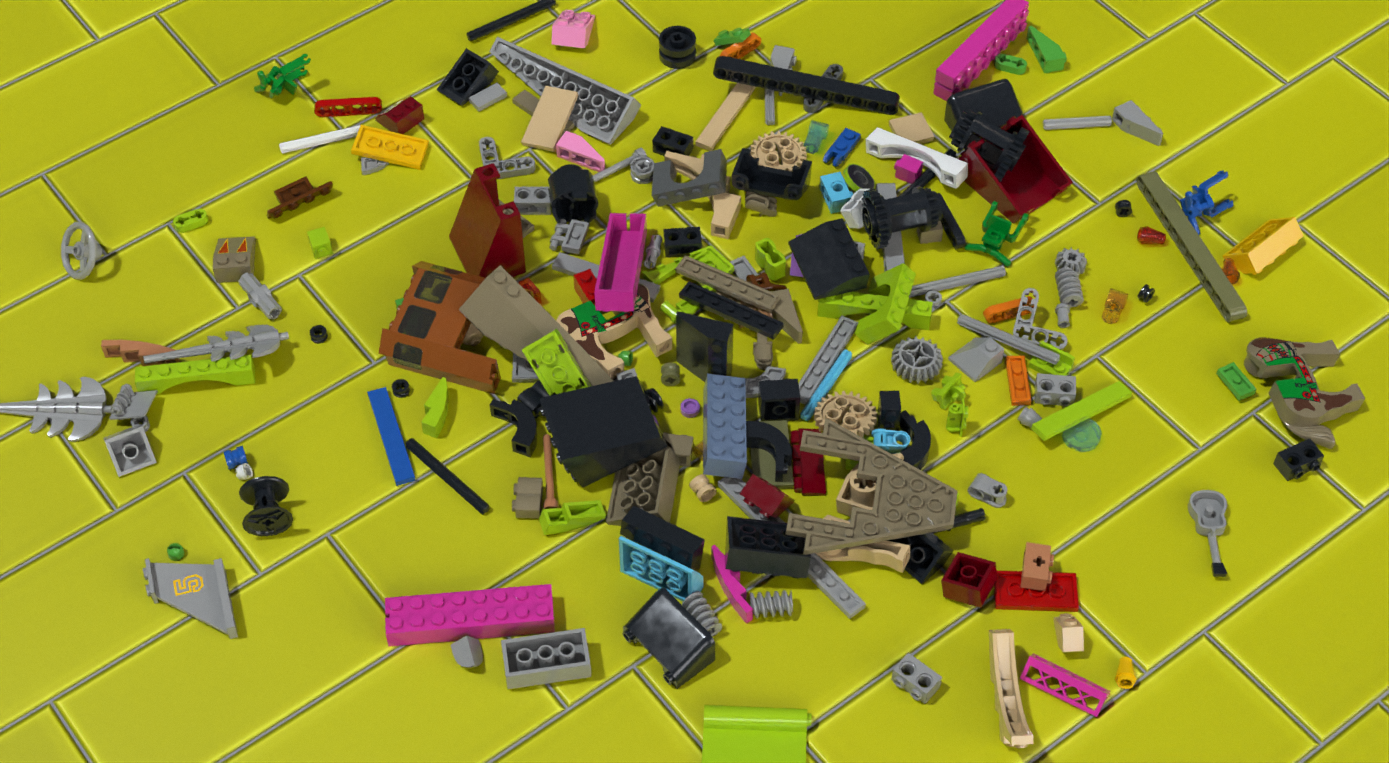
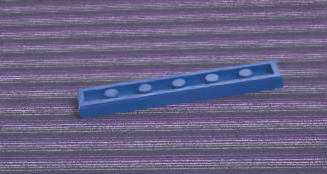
M386 387L368 391L369 401L396 486L416 481Z

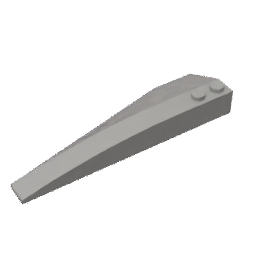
M499 37L496 38L489 51L540 96L545 86L578 92L579 96L569 120L582 132L610 145L634 120L641 107V104L634 97Z

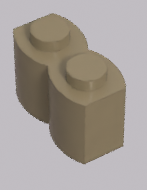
M519 477L518 483H514V495L517 496L516 500H512V512H516V518H539L542 507L543 479Z

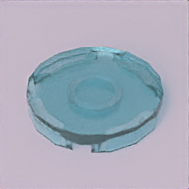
M1089 418L1063 431L1061 435L1068 447L1071 449L1073 447L1077 449L1076 451L1085 452L1097 447L1102 433L1099 425Z

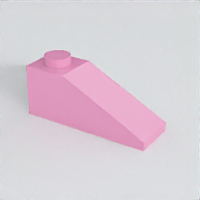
M566 131L556 144L557 157L597 172L605 170V159L582 136Z

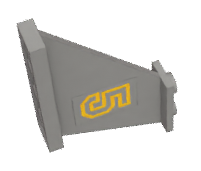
M149 558L145 559L146 567L143 568L145 580L149 581V584L145 585L148 597L152 596L155 604L159 603V599L229 635L230 639L238 637L222 558L213 560L214 565L151 563Z

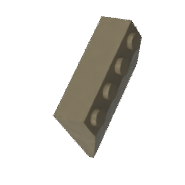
M666 447L615 472L606 519L608 525L621 526L622 519L633 506L670 523L681 461L670 447Z

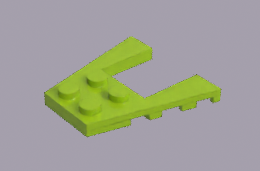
M712 245L694 251L688 256L728 274L734 272V266ZM676 258L674 262L667 265L660 264L655 266L656 269L649 272L645 270L642 272L643 277L649 282L660 284L677 273L675 268L682 258ZM698 282L703 288L715 292L716 289ZM681 300L676 304V309L692 315L700 308L685 300Z

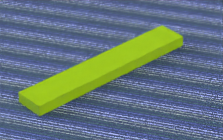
M1118 381L1033 423L1031 429L1045 441L1130 398L1132 392Z

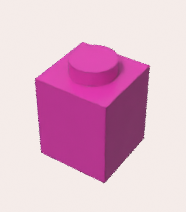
M904 154L895 163V178L912 184L922 174L923 161Z

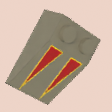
M255 236L218 239L213 254V272L216 283L237 282L241 275L245 273H252L254 275Z

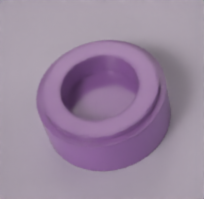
M691 398L685 399L680 405L681 414L687 418L696 417L700 412L699 402Z

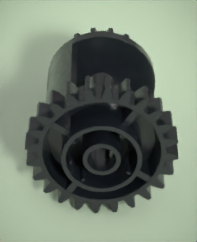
M969 110L968 113L963 111L949 136L952 139L951 144L958 147L957 151L961 152L963 148L966 150L967 146L973 141L978 142L982 140L981 138L989 141L990 143L985 141L977 152L983 160L994 165L992 169L996 172L994 175L1001 182L1007 170L1012 172L1027 145L1023 144L1029 131L1021 127L1019 132L1014 131L1013 134H1010L981 118L983 113L980 111L978 113Z
M914 187L912 194L884 199L875 189L866 190L863 193V224L871 244L876 249L887 247L889 245L888 241L894 232L917 227L922 232H928L931 227H936L942 219L939 197L935 191H931V188Z

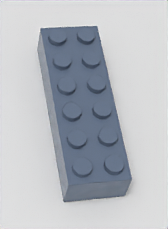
M707 373L703 389V474L742 479L747 464L745 378Z

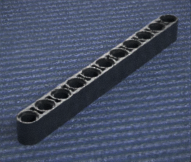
M719 56L715 61L713 75L718 79L888 115H894L898 112L900 96L896 92L726 56Z

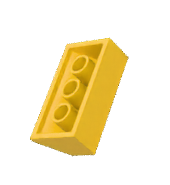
M1295 217L1269 219L1225 253L1223 258L1243 274L1252 273L1256 275L1262 272V268L1266 265L1272 264L1276 257L1285 254L1289 247L1296 245L1298 240L1304 235Z

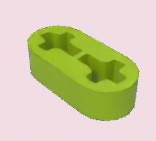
M195 209L176 216L173 224L177 232L184 233L206 225L208 217L205 210Z

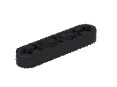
M937 193L942 208V227L954 249L963 248L966 246L965 237L942 195Z

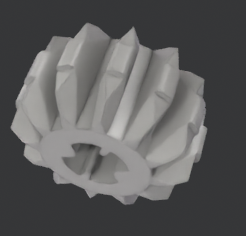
M1071 247L1067 250L1064 248L1062 252L1057 254L1055 267H1057V271L1064 267H1070L1080 275L1085 271L1087 259L1084 253H1079V249L1073 250Z

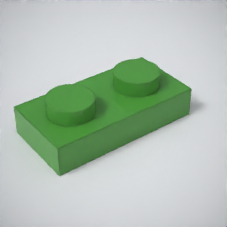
M736 28L733 31L723 30L718 33L714 43L715 46L743 42L751 33L749 28Z
M1234 362L1217 370V375L1239 401L1255 394L1256 388Z

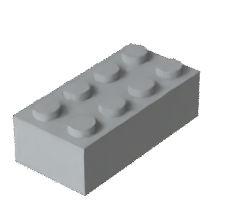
M585 628L501 640L507 689L591 677V664Z

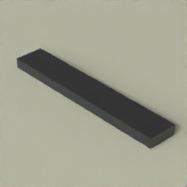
M690 281L679 293V298L773 340L784 327L781 321Z

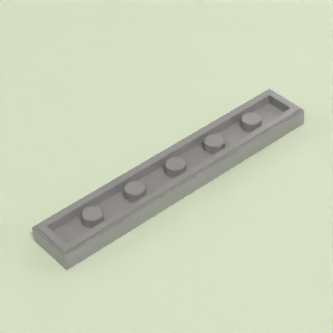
M560 252L552 264V269L571 276L591 269L597 279L600 265ZM639 278V283L648 288L650 302L653 303L660 291V285Z
M844 316L840 317L798 383L800 403L804 405L808 403L856 331L858 322Z

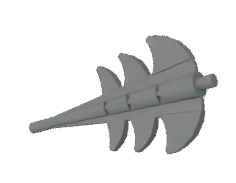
M252 325L246 327L247 331L250 332L248 336L239 331H226L227 340H222L218 336H207L209 344L143 357L145 363L211 354V361H216L222 358L225 352H230V360L244 356L248 349L254 350L252 356L255 358L273 353L279 348L280 341L289 339L288 332L278 333V329L276 330L273 326Z
M81 377V391L76 397H74L70 386L61 380L58 381L59 390L54 399H52L48 388L43 384H39L37 400L0 403V413L34 417L29 430L31 434L38 432L45 426L48 419H52L51 428L47 433L48 437L60 434L67 428L69 422L73 421V431L68 440L75 442L92 436L99 429L106 413H111V406L106 405V393L99 382L92 378Z

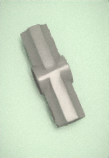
M252 273L241 275V278L238 280L239 285L248 294V298L253 306L259 307L268 319L279 317L282 309L273 299L268 287L265 284L261 285Z

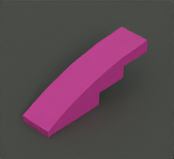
M713 545L711 547V558L719 583L735 611L747 624L753 619V608L746 602L747 590L740 584V571L734 572L725 569V555Z

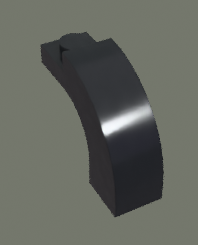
M493 399L490 403L491 416L510 422L517 427V431L512 439L513 452L531 458L537 445V427L533 413L526 405L515 399L511 405L504 401Z
M904 410L901 412L899 427L908 433L912 445L900 453L904 456L903 461L921 470L929 457L931 445L930 430L924 420L917 423L914 416L909 415Z
M746 421V447L763 449L769 452L776 464L775 482H783V474H787L788 466L792 464V449L787 437L770 424L759 421Z

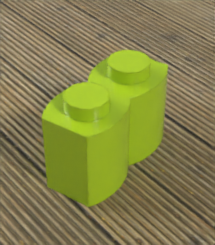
M769 238L756 242L755 260L760 267L765 269L768 278L776 281L784 277L786 259L780 251L776 250L774 242Z

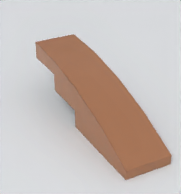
M102 340L101 342L105 358L122 357L123 362L140 361L142 366L181 362L180 358L145 363L143 356L175 351V349L162 345L131 340Z

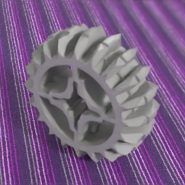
M916 336L914 339L908 337L906 341L901 340L900 344H896L895 349L892 351L891 363L893 371H896L897 376L902 375L903 380L909 379L910 383L913 380L917 381V383L920 380L925 383L928 379L933 380L934 376H937L942 368L943 357L941 349L937 348V344H932L931 339L925 341L924 337L922 339H917Z

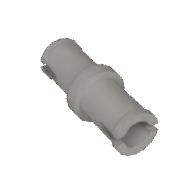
M652 235L650 245L646 249L647 255L644 265L647 268H650V266L654 268L657 257L660 256V246L663 240L660 235H656V239L655 235Z

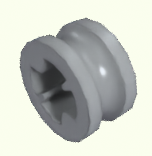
M929 291L925 295V301L933 302L932 309H937L941 306L942 295L937 291Z
M147 416L131 419L132 427L139 425L137 423L141 422L145 432L150 428Z

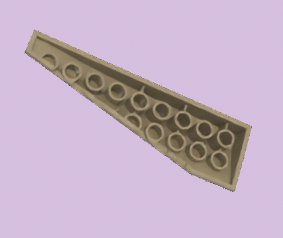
M501 266L495 269L479 285L459 309L485 337L494 340L503 348L509 349L525 360L527 358L522 349L557 328L566 342L568 350H570L582 370L583 375L592 386L613 382L608 374L571 335ZM559 344V347L561 348L562 352L564 353V352H565L564 349L562 348L561 344ZM580 377L579 380L581 381L582 385L585 386L584 382Z

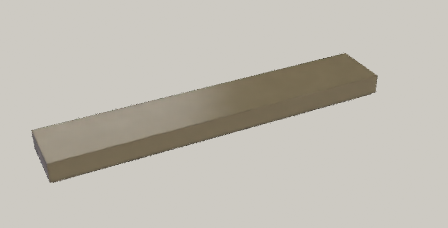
M686 255L675 268L676 272L770 313L780 301V295Z

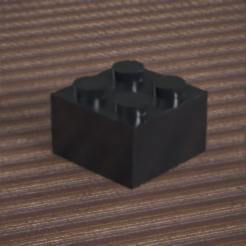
M787 378L784 380L759 381L758 408L760 421L799 420L800 391L798 379Z

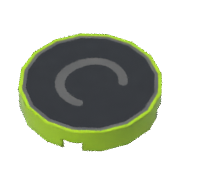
M849 164L844 169L845 182L855 192L859 189L871 190L875 188L873 177L862 166Z

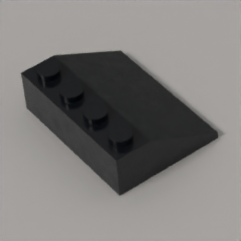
M843 218L824 222L788 242L814 300L867 288L870 274Z
M677 311V362L704 382L706 381L707 373L731 376L733 365V324Z
M727 516L725 569L734 572L746 571L753 574L764 573L773 576H790L796 579L807 578L811 554H803L806 538L786 535L787 523Z

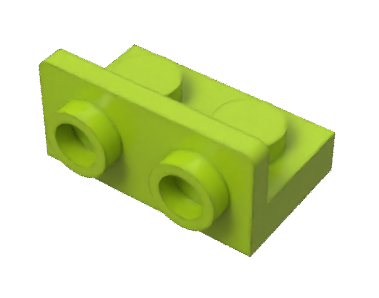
M1041 341L1039 346L1058 353L1060 359L1054 365L1033 356L1028 367L1041 374L1068 376L1073 369L1075 357L1068 352L1054 347L1052 344Z

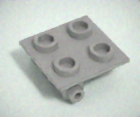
M125 384L121 386L120 393L117 394L114 403L111 405L112 414L109 419L123 420L145 417L158 391L133 392L131 385Z

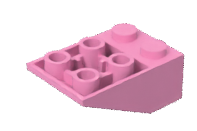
M573 10L562 11L552 25L551 44L585 48L590 38L595 15H591L590 12L574 13Z

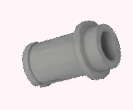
M1060 303L1055 308L1060 328L1070 326L1068 314L1070 307L1066 303Z

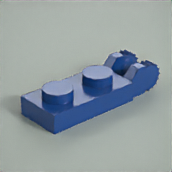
M845 128L825 153L823 162L828 163L832 157H835L833 166L837 167L859 142L861 134Z

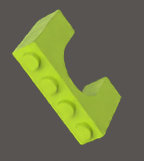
M902 263L871 279L868 292L874 295L888 296V298L876 312L858 321L855 335L867 345L900 330L916 273L907 265Z

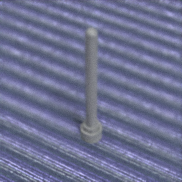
M639 148L635 150L631 157L593 175L594 183L630 165L632 160L637 157H647L644 149Z

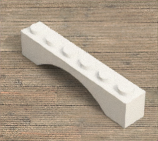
M877 127L866 138V153L879 158H902L906 154L921 160L924 166L937 175L941 183L955 189L968 177V163Z

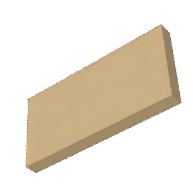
M545 86L521 141L522 145L555 152L556 144L562 136L579 96L578 92Z

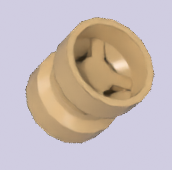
M705 474L696 476L689 484L692 491L697 493V497L701 502H707L712 499L717 491L712 484H709V479Z

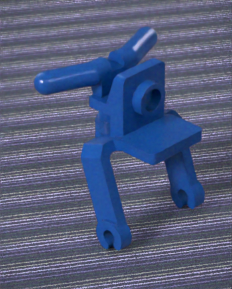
M1221 170L1217 172L1216 175L1201 183L1199 188L1196 185L1192 186L1193 193L1187 191L1185 198L1180 200L1182 211L1188 216V220L1198 235L1200 230L1196 220L1197 216H1202L1203 212L1204 215L1214 217L1227 208L1234 206L1233 200L1229 201V199H1226L1214 207V202L1210 194H1208L1210 187L1228 177L1227 171Z

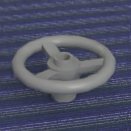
M74 222L66 229L63 235L61 259L67 273L73 279L82 280L90 275L96 259H99L102 255V248L96 243L94 233L84 222ZM81 229V241L76 242L74 246H69L73 232ZM68 253L73 254L77 260H80L81 272L73 270Z

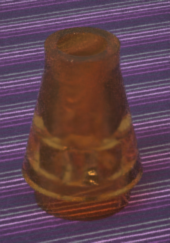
M1225 259L1222 271L1230 283L1235 284L1240 278V273L1233 259Z

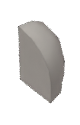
M465 636L451 644L453 656L459 665L472 668L482 663L483 654L478 639Z

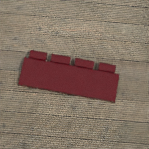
M798 428V430L791 431L794 492L802 493V495L826 496L823 455L800 451L803 430L822 433V431L819 432V429Z

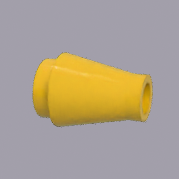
M1122 657L1119 660L1115 681L1122 689H1130L1136 683V676L1130 657Z

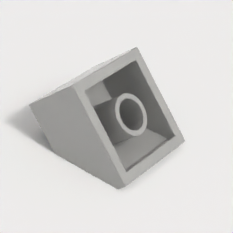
M142 424L103 438L118 477L157 463Z

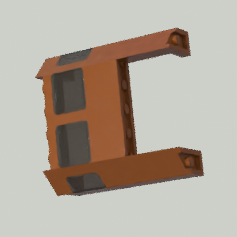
M424 261L412 265L414 274L411 278V285L404 293V300L397 308L394 321H391L389 330L382 328L379 354L385 355L388 364L438 379L445 377L448 382L495 394L501 380L497 360L460 349L471 322L459 309L486 278ZM525 289L534 298L533 291Z

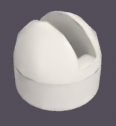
M247 463L241 464L236 468V477L239 480H247L253 476V471Z

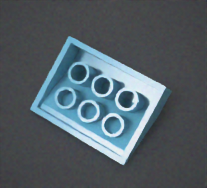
M623 536L619 537L620 572L658 590L665 588L673 597L684 601L692 593L701 592L703 589L704 576L699 572Z

